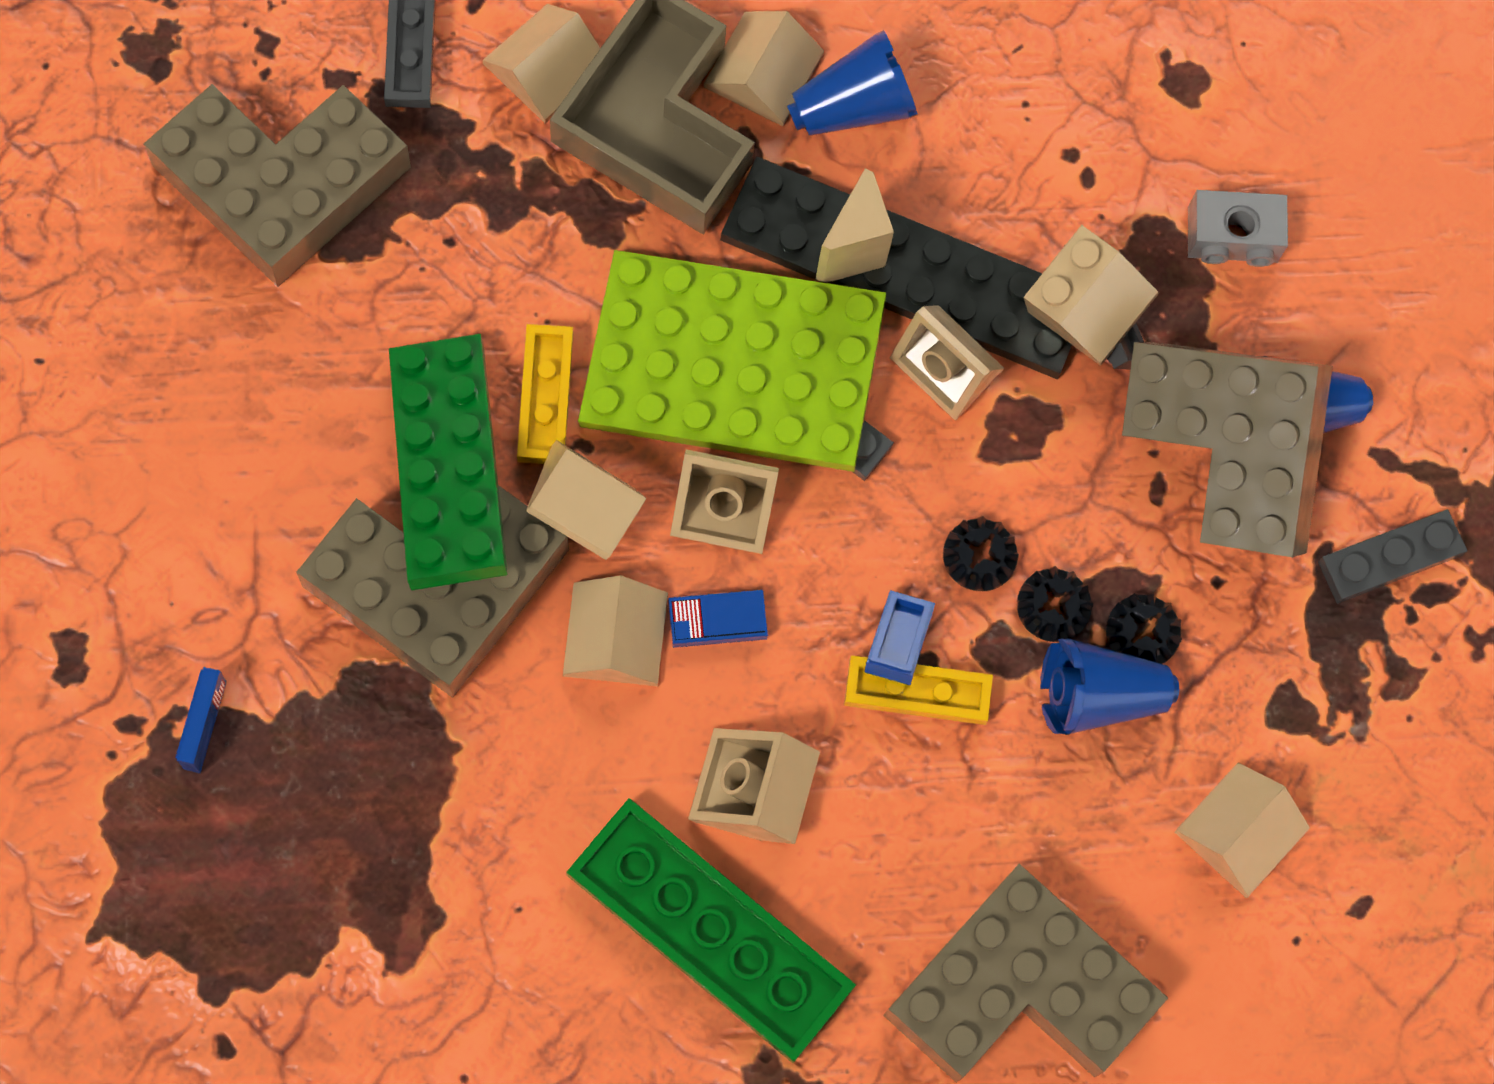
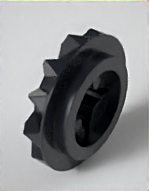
M983 516L978 519L963 520L950 531L943 548V560L949 575L959 585L973 591H990L1002 586L1014 573L1019 557L1015 536L1010 535L1003 527L1002 522L996 523L986 520ZM988 539L991 540L988 554L994 559L992 561L983 559L980 564L977 563L972 569L970 566L973 562L974 551L969 546L972 544L975 547H979L983 542L986 543Z
M1056 566L1036 571L1023 583L1017 597V611L1022 624L1034 636L1050 642H1059L1058 639H1072L1081 633L1089 622L1094 604L1091 601L1088 585L1083 584L1076 577L1074 571L1067 572L1058 569ZM1047 590L1049 593L1052 592L1056 598L1070 595L1062 607L1064 617L1062 614L1059 615L1055 609L1039 613L1049 599Z
M1134 593L1118 602L1110 612L1106 624L1107 641L1112 651L1163 664L1174 655L1182 640L1181 619L1177 618L1172 610L1171 603L1163 602L1155 594L1137 595ZM1155 617L1157 621L1152 633L1156 638L1152 640L1150 637L1145 636L1141 640L1138 639L1135 643H1132L1131 640L1138 628L1134 620L1137 619L1139 622L1145 623Z

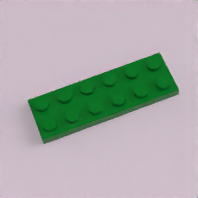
M481 334L389 348L407 581L411 591L508 575L484 345Z
M630 798L627 799L566 872V875L792 1063L797 1060L856 986L842 972Z

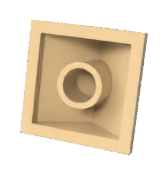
M546 4L484 58L483 65L544 123H547L601 48L577 12Z
M788 11L744 12L724 51L705 80L704 88L774 123L784 126L790 115L787 105L795 102L792 93L810 80L824 55V50Z
M866 168L864 169L823 242L815 280L828 283L886 266L894 231L874 172Z
M939 305L923 306L916 312L890 356V359L955 421L1004 369L997 360Z
M556 440L550 449L526 512L607 560L647 498L635 488Z
M686 449L670 536L762 554L779 468Z
M622 575L574 582L563 677L658 687L668 592Z
M1237 763L1174 833L1247 898L1310 827L1284 785Z

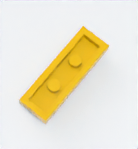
M526 325L517 462L545 464L550 449L556 440L566 445L573 327Z
M852 655L850 657L844 706L986 725L988 722L993 675L917 664L911 685L865 673L864 670L868 658Z

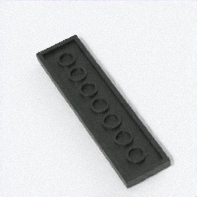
M756 156L721 232L720 241L816 279L822 244L850 194ZM887 210L894 234L886 266L828 282L829 284L886 292L885 309L909 319H913L916 312L923 306L939 305L985 350L1057 380L1072 347V344L1028 313L1023 297L1042 273Z

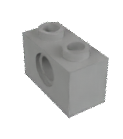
M1196 190L1188 206V258H1201V261L1207 264H1221L1228 260L1246 261L1248 265L1255 267L1278 263L1288 247L1287 195ZM1237 225L1241 227L1247 236L1241 237L1233 234L1228 226Z

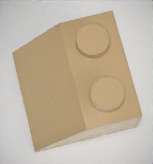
M1081 225L1023 298L1028 313L1101 366L1159 293L1118 250Z
M714 728L688 819L695 823L760 841L795 844L820 751L783 732Z

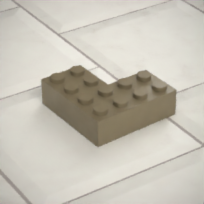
M635 0L550 118V134L553 144L703 235L751 167L755 145L754 141L688 102L725 49L726 25L685 0Z
M213 84L144 143L152 166L277 287L411 168L407 145L344 85L277 144L270 140Z
M1134 342L1122 436L1212 449L1200 543L1287 557L1299 556L1307 553L1333 366L1156 342Z
M498 485L508 575L411 591L407 581L404 533L356 498L296 573L303 588L453 698L569 551L568 537L526 512L527 505Z
M1018 864L883 1016L956 1083L971 1070L1021 1012L1026 1014L1092 1076L1096 1077L1106 1071L1165 1003L1168 997L1023 866Z

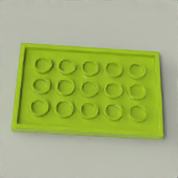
M614 250L578 419L579 426L855 472L885 308L886 292Z

